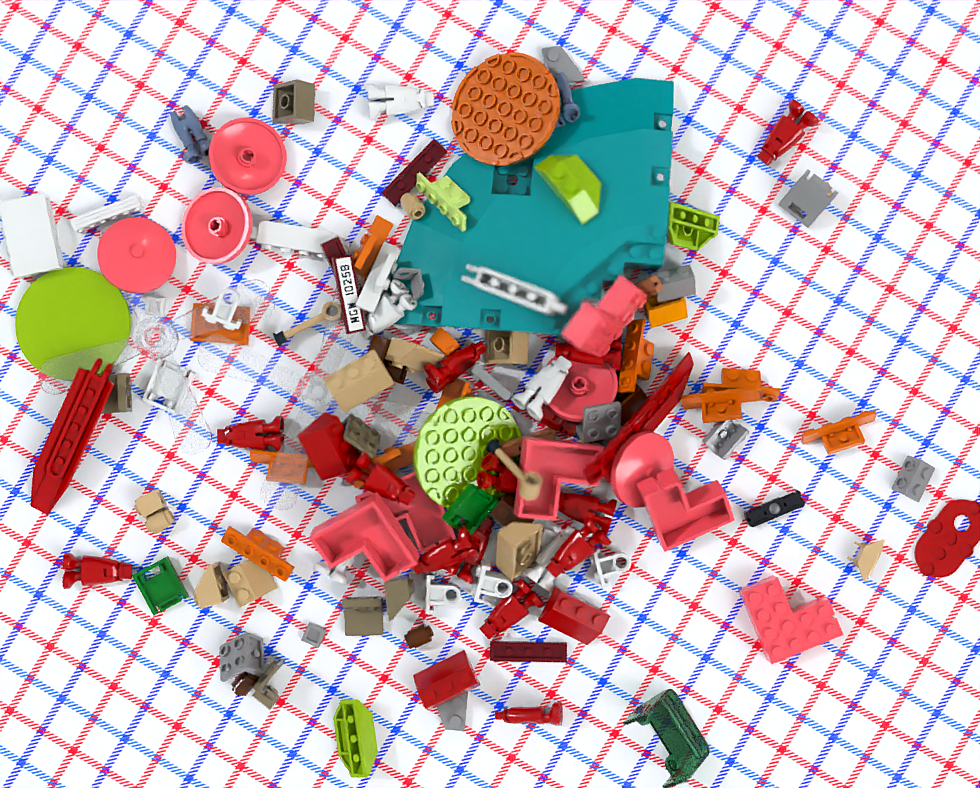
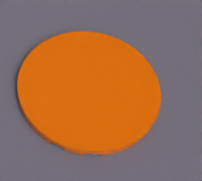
M510 52L486 58L483 63L473 67L458 86L451 108L453 110L451 120L453 133L460 147L469 156L483 164L509 166L526 160L548 141L558 121L560 94L554 76L544 64L527 54Z

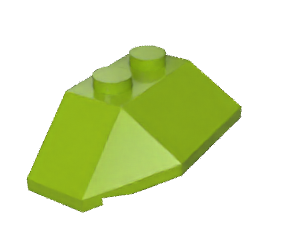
M550 155L534 167L582 225L598 214L601 182L578 155Z
M669 202L667 236L670 244L698 251L718 235L720 216Z
M342 699L333 717L338 755L349 771L351 778H367L370 775L378 753L373 714L358 699Z

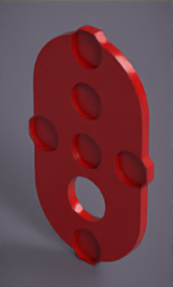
M953 500L941 509L935 519L929 521L927 529L917 541L914 550L915 561L921 574L937 578L947 577L953 574L964 560L973 554V548L980 541V504L977 501ZM965 515L969 519L970 524L966 531L960 532L955 528L954 520L957 516Z

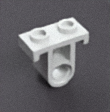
M232 287L225 288L219 295L214 311H208L209 307L205 306L201 316H204L205 320L211 323L220 322L224 324L223 327L229 330L239 329L242 319H238V321L232 320L240 299L239 292ZM231 293L235 300L231 303L227 302L224 295Z
M599 547L595 548L596 552L589 556L591 565L596 566L597 573H594L596 583L601 584V587L605 588L609 587L610 584L608 581H604V578L628 571L631 566V559L624 552H615L598 557L597 553L601 552ZM619 557H624L626 560L625 565L622 567L616 566V560Z
M482 559L481 565H477L475 576L478 577L477 582L473 583L471 588L474 602L482 603V594L505 598L512 593L511 580L501 572L491 571L490 561ZM500 583L507 584V586L504 588L498 587Z
M427 573V578H423V590H426V597H422V609H425V614L434 613V608H430V604L455 605L459 602L461 597L459 586L450 583H431V579H435V573ZM448 590L456 591V598L449 599L446 596Z

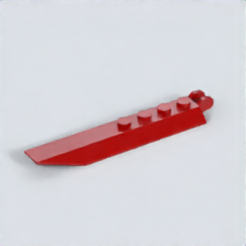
M690 352L684 356L638 411L632 415L631 419L621 427L618 434L596 456L593 463L587 464L583 474L587 477L586 480L589 484H596L602 477L610 483L614 458L625 441L639 432H654L680 402L694 366Z
M97 358L91 370L78 368L33 469L30 506L47 515L69 487L114 387V384L108 379L114 365L109 363L105 367L102 376L97 374L103 363V360Z

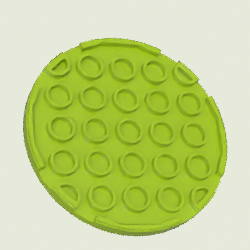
M64 267L60 270H52L39 277L23 294L15 318L16 337L26 359L43 374L63 381H73L79 367L91 370L97 358L103 360L102 366L97 372L99 375L104 372L105 367L109 363L115 365L127 348L132 327L130 309L121 290L110 284L102 274L82 267Z
M478 396L456 398L437 408L421 427L414 447V469L418 482L424 492L433 501L449 509L470 483L477 486V474L480 470L500 477L499 473L481 468V462L488 453H491L486 451V446L491 440L497 439L500 444L522 436L513 416L498 403ZM521 455L511 457L510 459L519 467ZM492 484L489 488L482 489L497 499L503 497L506 493L492 489Z

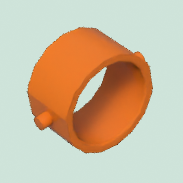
M441 327L429 338V341L447 357L461 347Z

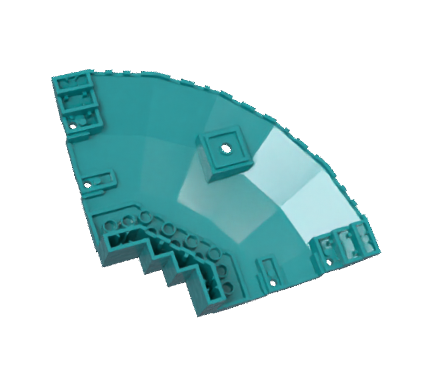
M632 78L572 89V100L574 104L579 106L580 116L572 123L564 118L565 125L555 127L548 141L531 157L509 166L486 165L475 160L467 153L456 160L444 176L447 175L470 197V203L458 208L466 216V230L462 232L434 204H431L428 199L423 204L425 206V213L421 218L412 220L396 262L398 264L396 271L399 268L421 270V276L424 280V293L416 301L417 306L413 310L406 309L404 316L394 324L514 331L556 335V339H567L561 333L580 310L581 303L597 304L601 300L602 285L613 286L619 276H623L624 268L658 271L664 265L668 229L674 81ZM560 97L561 109H563L562 100ZM664 121L666 126L660 127L659 122ZM550 155H578L601 182L598 214L583 225L534 169L536 165ZM658 174L663 175L664 179L662 181L657 179ZM514 175L517 177L518 182L516 185L511 186L507 183V178ZM469 264L477 268L484 267L548 291L560 299L558 303L568 307L566 314L554 312L553 316H548L479 290L461 280L462 276H468L474 280L477 277V273L468 271L466 266ZM397 279L409 289L410 292L408 294L413 295L411 280ZM389 285V287H388V289H387V293L392 294V291H391L390 285ZM430 313L436 314V318L434 320L429 319ZM488 316H492L494 318L493 323H488L486 321Z

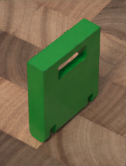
M470 483L441 518L446 524L458 530L460 527L466 526L470 535H472L496 507L499 500ZM458 515L466 519L463 525L459 523L461 519Z
M168 556L132 575L154 616L158 614L156 606L162 612L182 601L179 593H181L184 599L189 597ZM159 566L162 573L148 580L145 573Z

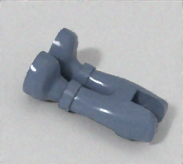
M563 72L556 74L563 109H561L560 105L559 117L555 127L564 126V118L572 123L580 116L579 106L574 104L568 79Z
M188 105L182 107L186 116L185 119L181 120L176 111L171 112L170 116L178 137L182 141L184 148L187 149L183 159L186 163H193L201 160L202 155L197 149L189 130L195 136L204 156H208L211 141L207 140L208 138L196 114Z

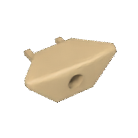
M884 539L871 544L864 542L861 544L855 541L854 544L860 546L855 559L847 557L848 560L853 561L854 566L859 568L864 582L868 580L875 568L885 543Z

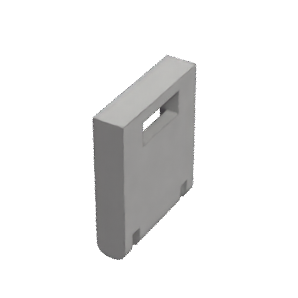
M809 169L804 172L778 204L807 228L810 227L838 194L835 190L828 196L827 194L833 187L815 173L808 180L806 177L811 172ZM792 202L807 214L804 216L791 206Z
M477 363L471 370L473 373L472 378L477 382L481 380L504 401L508 400L511 396L510 391Z

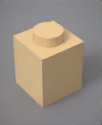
M159 489L153 490L134 500L136 503L135 510L143 518L168 506Z

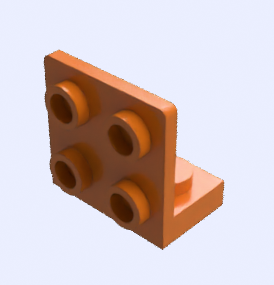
M457 378L452 383H448L443 389L436 409L453 399L470 396L473 389L470 387V382Z

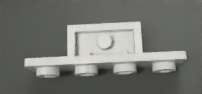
M387 242L383 243L356 302V307L374 313L383 290L387 291L390 285V275L395 274L398 266L396 261L401 248Z

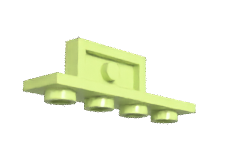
M420 172L417 173L416 187L418 191L423 193L429 202L434 204L443 215H446L454 226H457L462 232L465 231L466 216L458 208L470 203V197L447 175L431 183Z

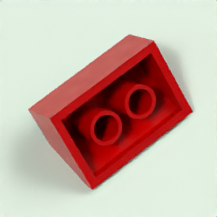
M326 412L321 414L297 435L299 442L322 481L349 473L356 466L355 464L359 459L354 446L343 437L345 428L339 417Z
M555 586L538 621L585 645H589L602 634L611 616L604 610Z
M465 650L413 675L419 697L424 708L428 711L481 685Z

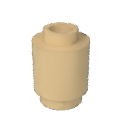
M408 192L401 197V207L410 219L416 220L424 215L425 206L417 195Z
M169 508L161 509L146 517L145 526L149 532L156 534L170 527L175 522V518Z

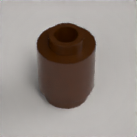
M423 623L407 631L404 638L410 649H416L431 642L434 633L430 625L426 626Z
M246 671L240 673L231 683L232 691L239 697L241 695L246 696L256 685L260 676Z

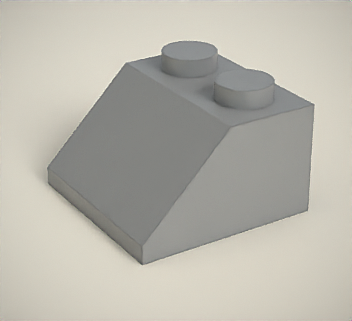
M690 265L649 274V277L653 274L657 275L663 285V289L655 294L658 303L696 295L695 276Z

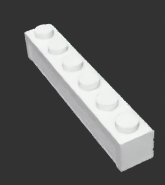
M134 195L69 220L73 230L82 233L87 228L92 229L98 224H106L109 220H117L122 215L127 216L130 212H138L144 206L140 196Z

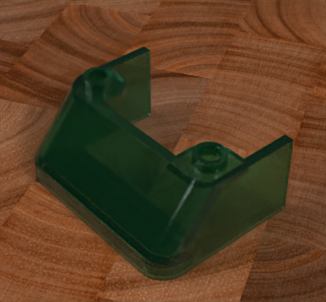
M673 689L664 690L641 704L623 722L624 726L636 721L642 726L650 723L669 753L665 760V768L671 775L662 785L663 788H670L687 782L709 755L708 743Z

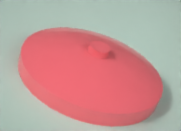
M237 118L225 123L217 130L210 143L208 158L212 173L225 188L241 195H257L271 189L279 181L286 167L287 154L283 140L269 124L255 118Z
M221 187L209 188L194 197L185 210L181 226L182 238L187 250L199 261L213 265L225 264L240 255L247 246L252 233V215L246 201L236 192Z
M132 217L114 223L104 232L98 244L97 260L103 276L110 284L124 292L142 294L158 289L171 277L176 265V248L172 237L161 225L146 218Z
M554 356V357L547 363V365H549L553 360L556 361L559 357H555V356ZM570 361L572 366L568 369L569 373L547 407L560 418L573 422H583L584 407L614 402L617 395L618 379L615 369L609 361H604L603 366Z
M651 431L636 433L625 441L618 450L611 468V486L619 501L633 508L645 507L636 483L649 477L655 479L657 478L656 474L670 468L674 469V454L669 441L662 435Z

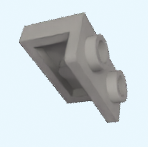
M736 419L719 421L702 442L715 455L725 460L745 440L749 431Z
M908 455L892 486V490L905 495L913 501L919 502L935 468L921 459Z

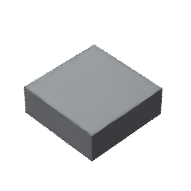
M309 622L301 641L319 648L327 629Z

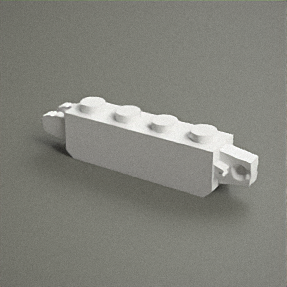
M263 220L259 223L258 227H252L250 239L256 240V243L261 245V249L272 250V247L280 248V252L291 253V250L299 251V255L310 256V253L318 254V258L326 259L320 244L336 236L332 231ZM340 240L348 255L350 243Z
M469 264L466 266L468 271L477 273V277L474 280L468 276H462L461 280L479 290L548 316H553L554 312L566 314L568 307L558 303L560 299L548 291L484 267L477 268Z

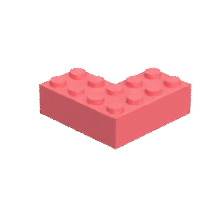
M620 275L598 306L595 307L585 302L561 334L579 349L598 357L604 356L609 352L610 344L613 340H617L621 336L623 327L633 320L635 311L645 304L648 295Z
M523 436L519 468L524 474L527 472L539 474L542 477V484L538 497L534 500H527L519 494L521 484L518 479L513 513L520 518L556 521L561 482L591 485L587 482V477L584 476L583 470L587 464L593 463L596 456L604 450V447L596 443ZM600 480L594 485L599 486Z
M673 468L656 474L657 478L655 479L649 477L636 483L656 538L664 552L735 521L727 494L718 480L685 494L680 479Z
M415 471L400 477L409 486L408 489L416 493L408 506L402 502L398 504L397 501L381 497L397 521L406 518L420 554L437 545L436 541H439L440 544L450 537L453 540L457 538L453 527L446 524L441 518L446 512L445 507L433 501L424 492L418 482ZM367 491L355 496L356 502L359 503L374 493Z
M378 492L314 527L309 536V540L330 569L363 551L384 582L397 576L400 570L404 572L417 565L420 556L419 551Z
M774 575L738 589L766 659L771 664L844 635L837 618L833 617L835 613L829 599L824 596L791 609L780 581Z

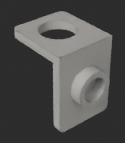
M399 268L393 275V279L411 280L413 300L417 301L424 293V280L422 279L420 269Z

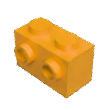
M656 296L646 298L644 308L651 328L688 318L684 297L659 303Z

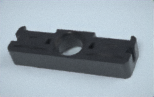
M795 490V493L792 492L783 497H777L762 503V507H756L748 512L744 511V516L750 527H756L803 507L805 502L801 498V492ZM772 503H776L779 506V511L776 514H772L769 511Z

